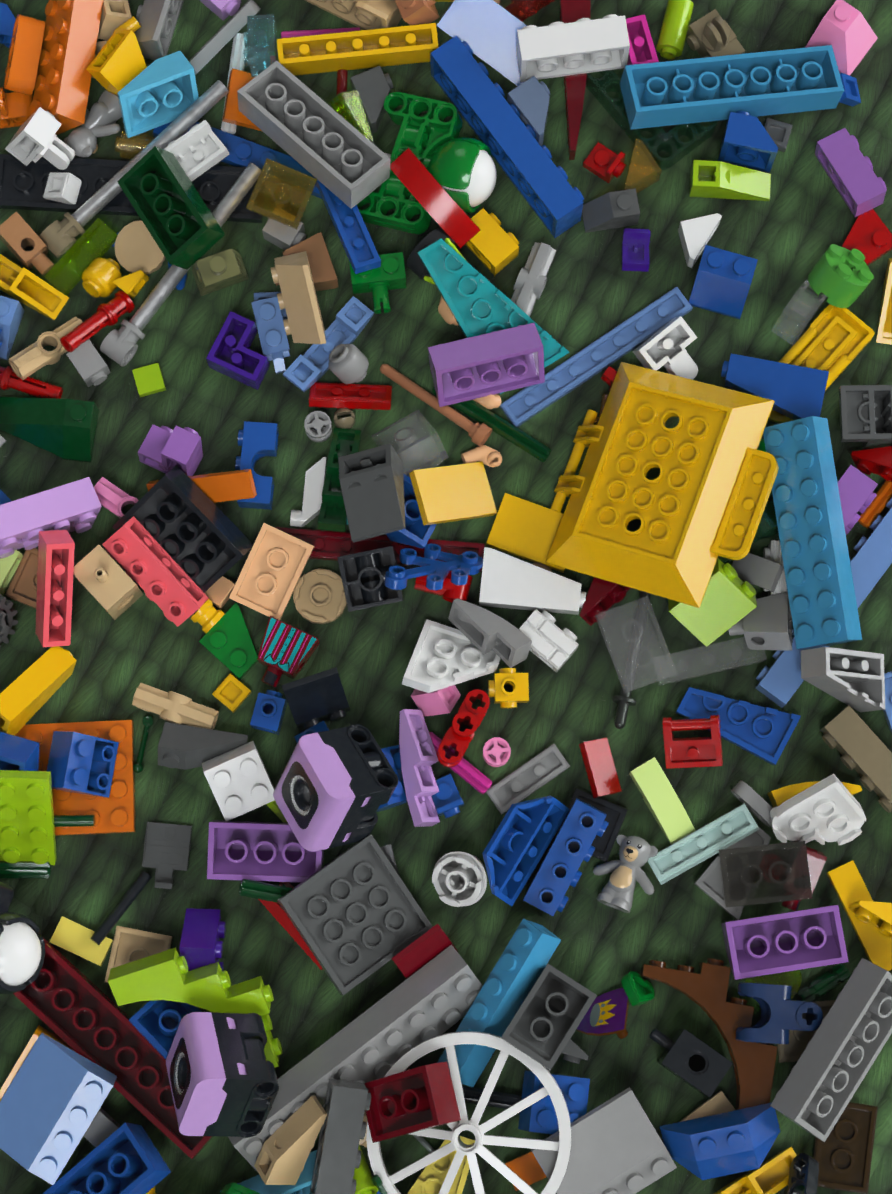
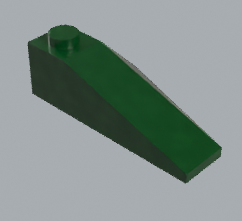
M0 397L1 431L16 438H21L64 460L91 463L99 409L95 402L56 398Z

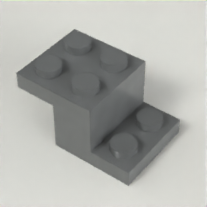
M892 385L840 386L841 442H862L863 450L892 446Z

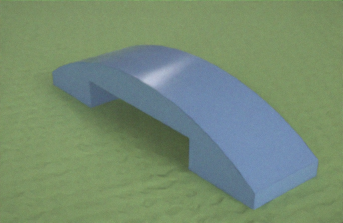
M353 296L336 314L334 322L325 330L326 343L313 344L303 356L301 354L283 373V376L301 391L305 392L329 370L328 363L331 351L340 344H352L368 324L374 312Z

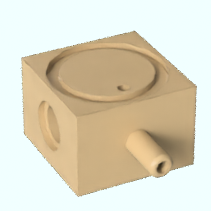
M99 544L74 566L73 575L114 620L144 595L136 583Z

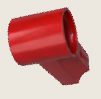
M449 571L443 581V588L441 590H430L426 587L427 575L416 577L414 589L442 596V599L451 603L455 599L467 601L473 577L468 575V581L465 585H455L451 582V571Z

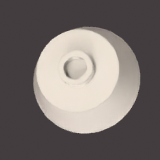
M455 851L445 854L437 861L433 869L432 884H434L440 900L454 907L469 906L480 900L485 893L487 876L483 863L476 856Z

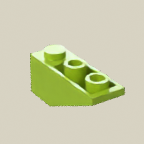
M693 160L690 171L689 197L770 201L771 174L722 161Z

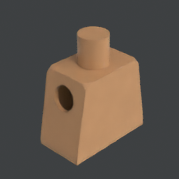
M17 211L0 225V240L28 270L34 266L42 275H45L54 267V263L46 256L48 253L46 244ZM28 247H34L31 251H25Z
M321 232L283 252V256L307 252L316 291L339 287L338 279Z

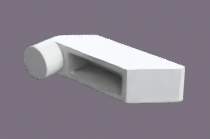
M323 457L306 471L302 511L291 510L290 526L303 527L319 515L326 477V457Z

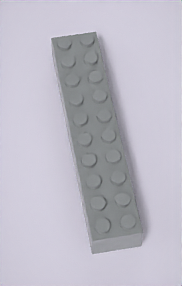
M450 945L278 1078L279 1091L261 1132L249 1138L228 1137L231 1143L256 1170L254 1165L264 1142L311 1096H316L324 1108L329 1079L367 1083L383 1078L390 1068L412 1048L426 1040L443 1034L465 1017L483 987L455 948Z

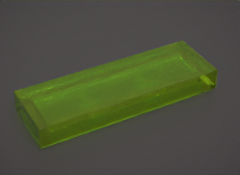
M97 218L44 278L61 293L67 295L82 279V273L95 258L102 257L115 243L117 234L101 219Z

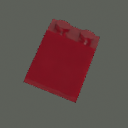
M447 1061L420 1066L364 1083L368 1093H371L370 1108L368 1111L365 1110L373 1143L461 1120Z

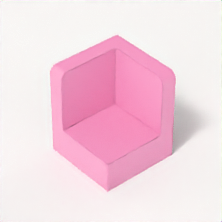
M455 685L431 693L415 689L411 694L413 701L425 717L450 713L461 696Z

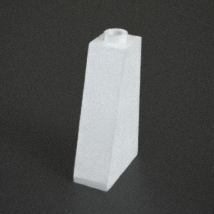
M484 547L479 597L480 606L530 611L537 609L541 612L545 610L552 613L579 615V608H582L586 601V592L581 591V583L495 549Z

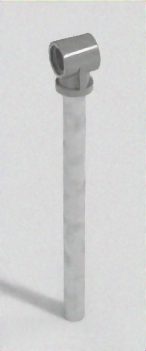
M249 163L213 210L212 215L220 227L223 226L263 173L253 163ZM172 265L128 322L123 319L120 323L122 327L119 330H112L105 337L100 346V351L120 366L127 365L138 349L136 343L139 339L143 340L145 334L142 332L189 269L186 270Z

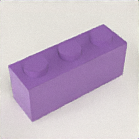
M843 128L817 141L815 156L854 217L883 204L887 191L885 182L881 177L877 178L870 159L867 156H863L854 135L850 136L846 128Z

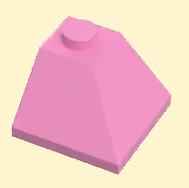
M836 0L823 17L805 48L832 45L839 73L850 76L876 42L877 36L860 11L843 0Z

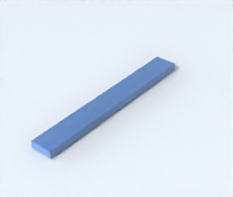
M675 287L545 374L544 383L527 386L500 405L501 410L512 425L519 427L640 346L673 318L683 317L692 311L693 307L679 288Z

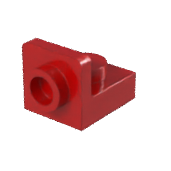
M598 142L583 162V167L607 183H610L614 176L619 178L626 167L624 163L626 154L622 151L616 154Z

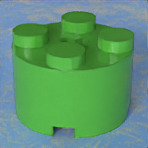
M831 244L808 275V281L818 296L822 292L828 297L826 302L835 307L848 308L870 284L874 275L864 262L865 256L858 249L849 250L836 244Z

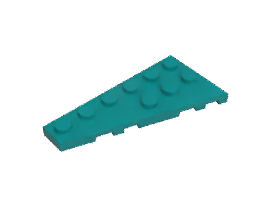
M440 238L417 252L466 338L535 323L543 344L544 368L570 353L513 301L490 283L487 278L473 268L443 239Z

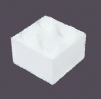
M254 741L202 763L204 775L226 822L274 801L273 792L275 788Z

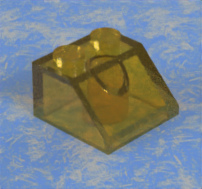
M267 158L246 209L297 230L315 190L317 179Z

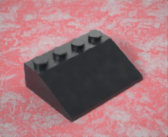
M177 465L112 526L117 531L134 516L204 593L254 545Z

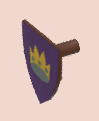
M619 988L596 997L576 1031L595 1036L616 1033L618 1038H625L628 1035L626 1023L629 998L624 988Z

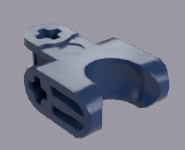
M740 982L738 983V994L756 1000L761 1008V1016L759 1021L751 1027H738L735 1039L744 1042L789 1044L790 1030H816L822 1023L823 1012L816 1003L792 1001V986ZM802 1013H806V1019H802Z

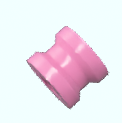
M500 737L489 739L483 747L484 761L492 767H501L508 762L511 754L509 743Z

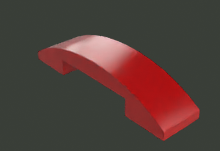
M410 148L405 150L390 164V169L460 248L481 231Z

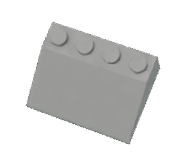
M630 1087L571 1123L570 1158L563 1180L556 1191L557 1194H636L677 1168ZM559 1131L544 1140L559 1141ZM531 1149L549 1180L556 1164L558 1151Z

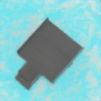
M147 822L142 867L156 868L155 888L172 889L174 870L188 871L193 826Z

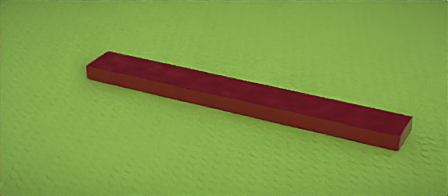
M275 527L315 546L310 559L338 561L337 557L389 546H394L398 566H407L399 561L400 550L404 548L414 549L417 552V556L424 557V548L389 540L388 536L384 535L353 542L351 534L346 532ZM429 539L427 544L439 545L442 552L461 555L463 552L473 551L480 557H484V543Z

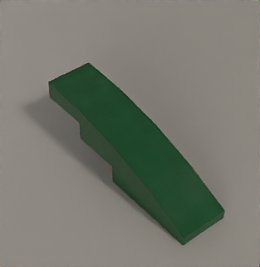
M334 427L318 517L319 530L345 532L347 515L339 480V457L359 452L361 430Z

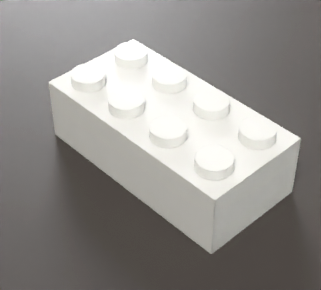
M610 14L602 19L594 20L581 18L572 23L553 22L549 26L542 27L529 25L517 30L516 54L521 82L527 81L532 76L540 80L622 69L627 65L630 43L625 15L617 16Z

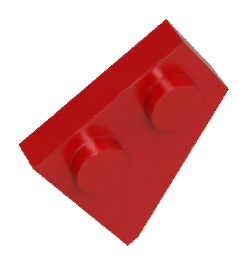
M871 209L858 216L842 247L849 250L858 249L865 256L864 262L870 265L892 250V233L874 209Z

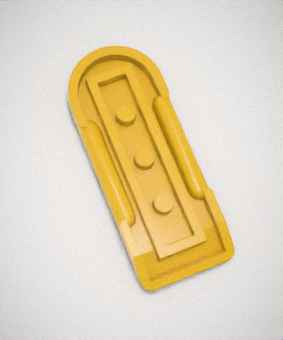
M829 304L779 362L829 371L826 391L872 340L875 332L847 308H839ZM774 410L771 411L768 419L779 424L793 421Z

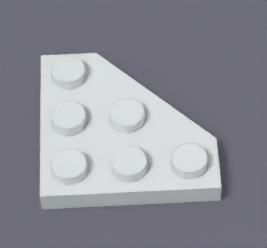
M426 619L404 674L402 685L431 693L496 672L501 658L493 650L483 654L460 630Z

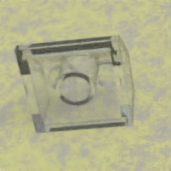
M419 410L371 436L377 447L391 443L403 462V473L410 477L409 473L413 470L434 468L449 458L438 433Z

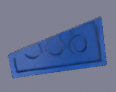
M691 687L688 688L675 712L686 719L710 718V715H719L721 738L773 766L776 765L801 717L800 715L781 712L769 707L765 708L742 700L726 698L722 695Z

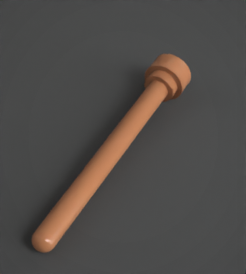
M382 364L380 366V372L466 430L473 443L480 447L489 439L493 431L492 428L484 423H473L448 405L439 407L437 397L390 365Z

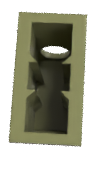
M228 249L197 260L192 269L201 296L249 279L241 255L234 249Z

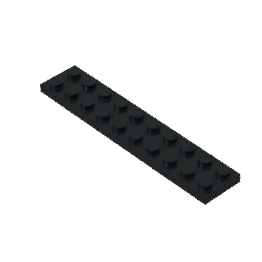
M0 154V209L74 213L130 161L73 158L67 169L60 170L44 157H41L36 163L31 161L26 166L12 154ZM213 166L192 181V184L211 213L246 167ZM259 168L263 173L226 221L262 223L266 180L265 168ZM50 172L71 173L81 180L76 204H66L43 198ZM123 190L97 213L139 216Z

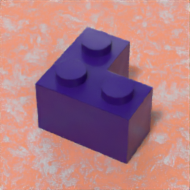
M230 311L206 360L209 368L258 390L270 366L267 357L249 349L257 334L255 322Z
M186 908L179 949L180 956H184L186 959L188 971L219 962V958H222L223 941H220V938L225 939L226 921H221L220 909ZM219 962L222 971H224V962Z

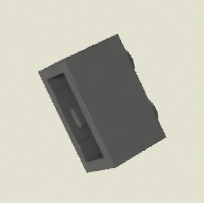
M391 443L339 457V480L352 541L357 542L406 529L403 462Z

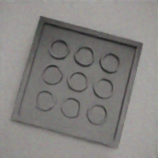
M371 834L355 843L277 900L340 995H345L433 927Z

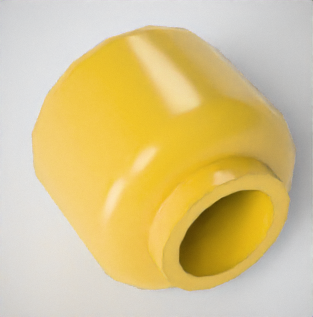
M95 258L82 273V285L86 292L96 298L110 296L118 287L113 281L122 277L119 264L111 258Z

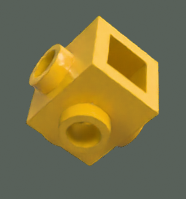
M516 668L499 669V673L493 675V680H488L489 697H494V704L500 703V708H517V703H528V673H516ZM504 685H510L513 691H505Z

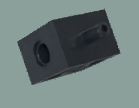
M394 546L337 557L348 612L405 600L403 589L393 590L385 586V573L389 570V567L398 566ZM412 564V565H407V566H402V567H404L405 570H406V569L417 568V567H420V566H418V565H413V564Z
M656 1028L649 1034L650 1039L665 1049L657 1063L704 1096L711 1097L733 1064L685 1029H679L672 1039ZM692 1055H697L700 1059V1065L696 1070L692 1071L689 1068L688 1061Z

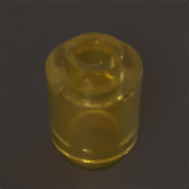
M122 131L121 136H116L115 152H120V158L133 159L155 137L149 136L148 133H141L127 138L125 131Z

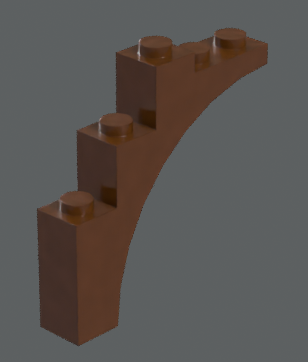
M707 958V963H699L698 973H694V967L677 965V970L666 968V962L649 960V965H642L640 976L662 982L682 992L694 1001L715 1023L726 1042L734 1066L737 1087L735 1110L770 1103L778 1046H772L770 1043L744 1042L735 1039L738 1027H751L754 1007L747 1006L748 1000L730 997V1003L726 1002L731 967H725L722 960Z

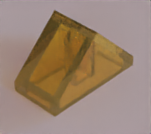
M636 139L624 190L636 188V193H639L659 181L662 170L642 140Z

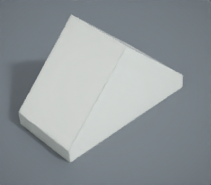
M716 213L680 221L678 233L688 267L692 268L705 245H707L718 228L722 218L720 214Z

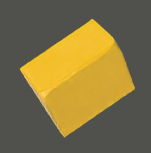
M139 270L118 278L113 283L130 297L135 298L150 277Z

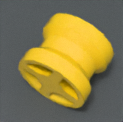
M208 599L190 619L193 622H198L202 626V631L207 633L225 613L222 610H216L213 607V602Z

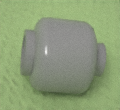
M340 344L331 351L328 365L329 369L341 382L352 384L358 383L366 377L369 361L355 345Z

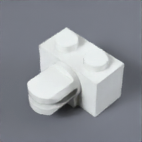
M41 107L20 126L5 148L6 151L26 166L31 161L36 163L41 157H44L58 169L64 170L67 169L70 161L75 157V151L56 137L55 133L62 124L55 119L53 114L44 111Z
M681 316L673 318L632 351L645 368L657 371L664 366L669 374L691 380L697 376L698 367L687 353L685 347L698 337Z

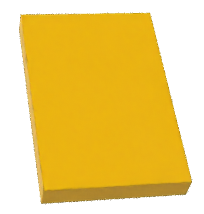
M483 461L419 469L409 473L424 526L489 517L497 513Z
M505 493L486 545L534 563L544 564L551 569L564 573L565 568L546 563L563 513Z

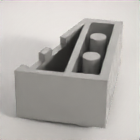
M832 647L801 650V679L846 705H850V707L859 712L885 710L884 654Z

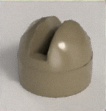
M339 408L334 413V423L337 428L350 429L354 426L356 419L352 409ZM351 414V417L337 418V416Z

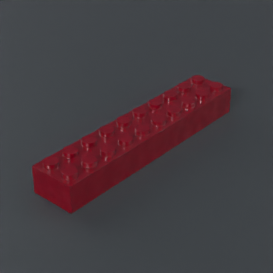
M43 937L45 957L38 977L24 990L13 994L76 1053L115 1074L117 1078L113 1087L191 1159L195 1158L214 1136H186L180 1133L166 1068V1060L129 1022L130 1017Z

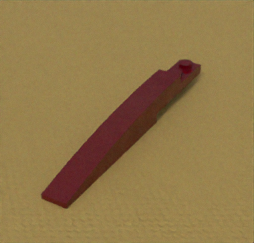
M560 0V22L572 23L581 18H590L591 0ZM587 73L564 76L569 160L575 159Z

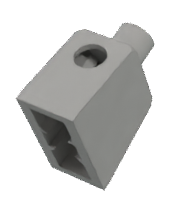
M788 592L756 599L757 607L728 630L730 636L744 634L747 648L751 650H792V616Z

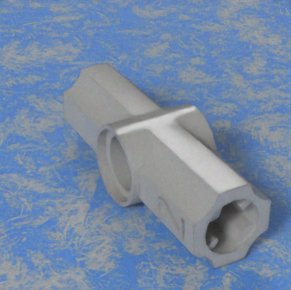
M542 242L534 243L525 267H522L513 289L515 291L511 298V301L529 317L536 300H539L547 282L546 276L556 254L555 249Z

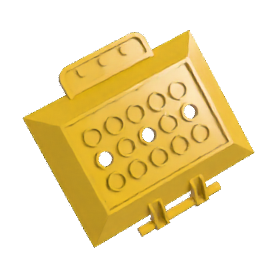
M621 362L598 424L594 425L598 413L588 409L582 426H578V431L573 440L575 445L564 474L559 477L558 484L554 490L556 495L550 509L561 513L566 497L570 498L546 563L700 608L718 556L731 560L743 559L750 551L779 466L772 454L757 449L775 401ZM670 417L679 418V423L674 428H666L665 426L666 421ZM589 446L579 475H575L584 449ZM651 468H659L660 475L656 479H647V472ZM631 520H641V526L638 530L634 532L628 531L627 526Z

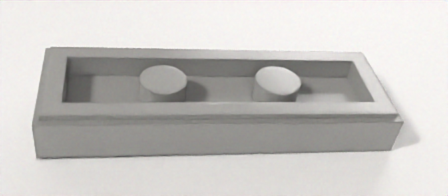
M553 744L489 788L486 794L502 815L509 810L512 804L519 803L570 768V765L556 745Z

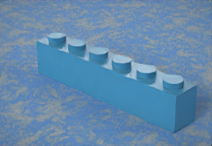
M523 919L456 1032L477 1031L502 1037L540 977L561 939L543 925ZM476 1044L455 1045L463 1085L474 1087L495 1052V1048ZM446 1049L437 1063L446 1061L448 1063Z

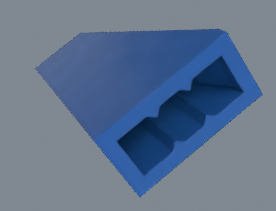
M731 353L730 360L723 363L721 377L726 378L725 386L735 391L774 400L772 410L792 420H797L810 416L820 417L829 371Z

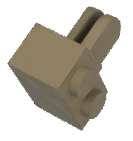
M716 9L693 22L688 27L687 43L693 51L696 50L701 58L745 54V49L737 40V36Z

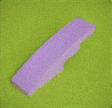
M403 709L400 711L399 745L401 770L408 806L414 827L433 826L439 823L440 820L431 796L438 793L439 789L431 765L439 760L422 711Z

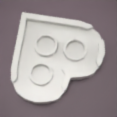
M834 773L786 800L780 806L772 808L769 813L771 827L776 838L787 844V840H800L801 844L816 840L822 845H825V841H837L838 845H843L853 841L862 833L861 827L864 821H866V816L860 803Z

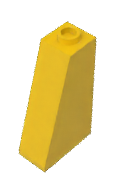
M60 646L51 647L0 693V732L15 736L72 675L77 660L70 651Z

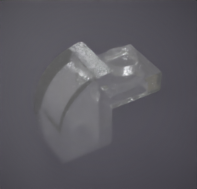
M806 280L791 298L771 331L791 345H794L809 322L817 314L827 296L822 292L818 296L811 288L809 281Z

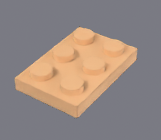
M263 523L229 598L268 617L272 616L281 620L315 546Z

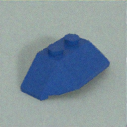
M546 796L512 804L482 853L491 893L511 907L570 811L568 807L556 798Z
M772 1103L663 1125L660 1126L664 1145L671 1158L701 1180L759 1169L780 1133V1127L776 1111L770 1106Z

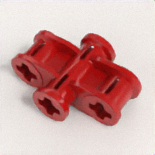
M475 689L470 691L462 702L458 713L453 718L452 726L446 732L437 752L438 760L443 766L450 768L458 765L469 743L473 740L474 732L480 726L490 704V698L483 690ZM480 699L482 707L479 706L476 710L473 709L472 702ZM463 725L468 727L464 732L459 730ZM452 747L455 749L454 754L456 756H451L448 759L445 757V750H449Z

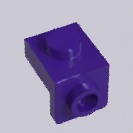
M625 228L623 230L622 271L649 272V229Z

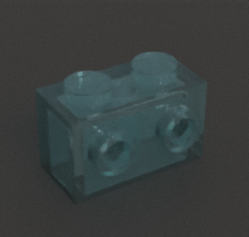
M274 14L247 16V32H244V44L247 50H244L243 54L245 66H250L252 77H256L275 61H278L276 40L278 35Z

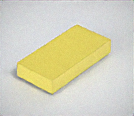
M62 916L51 937L50 943L102 966L113 944V940L105 937L101 944L97 945L90 939L95 931Z

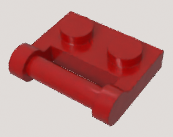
M710 715V718L672 720V717L663 718L666 769L723 765L719 715ZM711 729V737L673 738V731Z

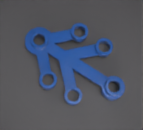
M433 543L426 544L424 547V557L417 556V552L414 549L404 548L400 550L399 561L406 565L413 564L422 567L406 570L402 566L389 567V570L385 573V586L389 589L401 590L407 587V579L427 575L426 587L430 590H441L443 588V581L450 570H452L451 582L455 585H465L468 581V575H475L480 572V569L483 567V558L473 551H466L461 555L442 552L441 547Z

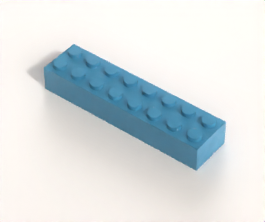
M832 45L625 65L620 80V88L630 130L728 120L730 111H745L751 114V116L758 117L835 109L844 92Z
M810 416L765 427L763 436L766 452L775 457L779 466L778 474L772 487L796 649H814L862 640L828 419Z

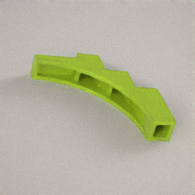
M176 947L110 969L108 983L118 1006L139 1001L166 1000L187 1003L213 1013L259 1014L262 1017L267 1036V1043L264 1048L266 1061L273 1063L274 1068L279 1067V1055L282 1054V1047L279 1039L273 1038L270 1031L273 1029L269 1013L274 997L270 985H264L261 976L231 986L229 974L226 970L222 971L219 962L188 971L186 959L184 956H179Z

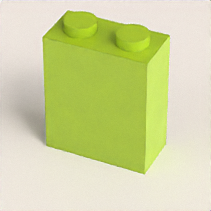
M718 558L700 608L668 599L669 612L707 647L757 607L755 596L757 593L748 581L743 582L738 577L736 570L729 563L724 564Z

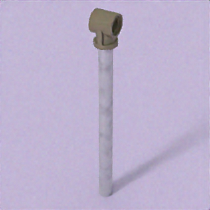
M217 80L72 215L66 212L63 215V220L60 222L58 220L54 221L39 235L40 239L56 258L61 257L77 241L75 237L85 233L83 226L122 191L117 182L154 146L164 149L171 141L180 138L229 93L226 86L220 80Z

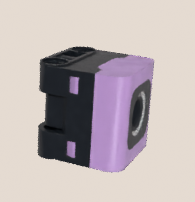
M357 724L302 736L273 792V797L299 844L308 851H320L359 842L370 835L378 821L376 811L380 805L387 803L398 785V777L371 732L366 727Z
M192 1012L182 1018L166 1059V1068L181 1134L186 1136L249 1138L261 1132L279 1091V1085L273 1063L266 1061L264 1048L267 1043V1036L262 1017L259 1014Z

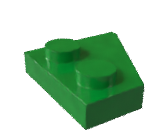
M235 603L199 642L241 680L258 662V655L240 607Z

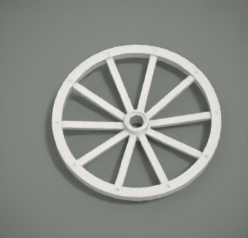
M461 1031L439 1035L415 1046L404 1054L384 1076L387 1077L404 1072L422 1056L445 1047L461 1118L459 1123L456 1121L447 1124L452 1131L430 1128L410 1133V1135L450 1140L451 1142L390 1176L383 1161L380 1141L372 1142L367 1121L366 1141L371 1168L374 1175L377 1174L380 1177L387 1194H401L394 1185L395 1183L455 1150L457 1152L439 1194L449 1193L465 1155L467 1156L475 1194H485L476 1153L522 1193L539 1194L484 1147L483 1144L558 1151L554 1170L540 1194L556 1193L563 1180L570 1158L571 1123L562 1091L546 1067L501 1039L500 1036L477 1031ZM476 1044L500 1050V1054L471 1120L468 1119L455 1045ZM508 1055H511L527 1066L538 1077L544 1087L479 1125V1121ZM547 1095L550 1096L558 1120L559 1141L484 1135L487 1131ZM465 1130L471 1131L475 1135V1143L471 1145L464 1144L460 1139V1133Z

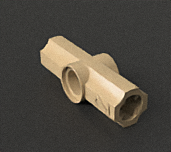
M75 316L55 330L42 333L35 343L9 358V364L18 378L24 380L44 366L57 363L61 355L67 352L62 346L60 338L80 325L82 320ZM51 345L54 346L56 349L53 351H47L43 349V347Z
M140 683L137 687L132 702L133 706L157 714L161 719L168 722L212 730L215 728L219 711L192 702V699L173 691L168 693Z

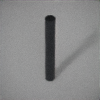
M142 871L90 938L97 945L101 944L152 878L148 873Z

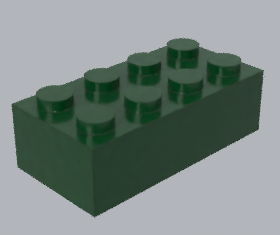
M154 146L117 181L169 264L187 270L225 236L220 225L173 153Z

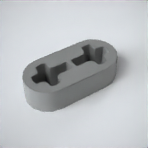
M740 780L731 789L732 794L742 804L745 803L748 810L761 822L771 827L769 813L772 807L748 784Z

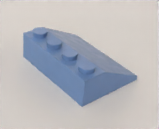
M41 1032L0 1101V1149L27 1171L54 1185L114 1086L117 1076Z

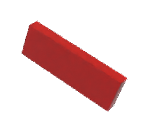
M315 382L310 387L309 407L391 410L392 386Z

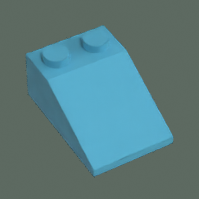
M181 51L156 59L117 93L127 138L174 121L199 98L194 68Z

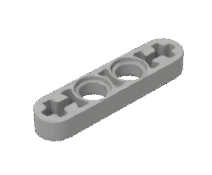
M253 0L246 2L189 60L194 68L195 75L261 9Z

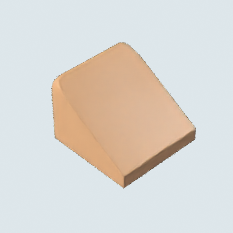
M222 576L205 594L216 607L222 609L229 600L235 584Z

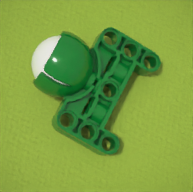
M402 92L390 93L384 100V108L395 124L401 125L390 157V164L405 150L410 148L466 214L475 212V209L479 208L481 203L491 195L496 185L497 171L488 145L474 138H458L463 122L453 104ZM403 105L402 109L394 111L396 107ZM428 111L425 116L418 117L421 112ZM453 116L450 121L443 122L446 117ZM391 169L390 178L382 183L379 193L371 192L357 204L365 223L413 234H421L428 230L432 218ZM371 203L369 208L361 210L363 205ZM390 209H396L392 215L386 216ZM421 214L417 221L411 222V218L414 215Z

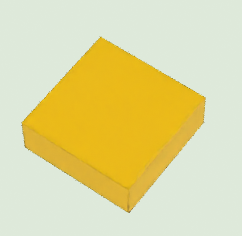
M230 673L212 695L234 713L251 694V690Z

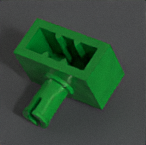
M403 252L379 255L381 267L358 274L354 273L350 264L353 294L372 292L373 311L376 314H381L380 303H383L384 313L391 311L388 290L407 288Z

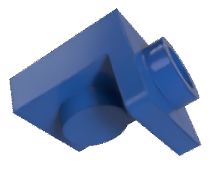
M449 774L437 779L436 783L439 792L431 797L438 817L444 814L445 818H449L460 813V807L464 806V802L460 797L452 775Z

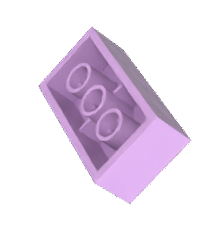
M90 477L0 505V559L11 556L15 550L25 548V550L36 548L39 544V531L67 530L68 533L73 531L82 533L91 529L102 506Z

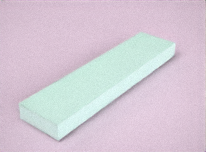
M744 803L659 851L657 856L649 858L648 863L662 885L758 831L759 827Z

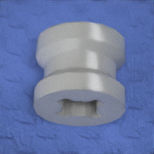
M314 411L306 416L304 428L307 437L314 442L326 441L332 434L330 417L322 411Z

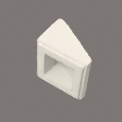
M50 172L43 198L66 204H76L81 180L71 173Z

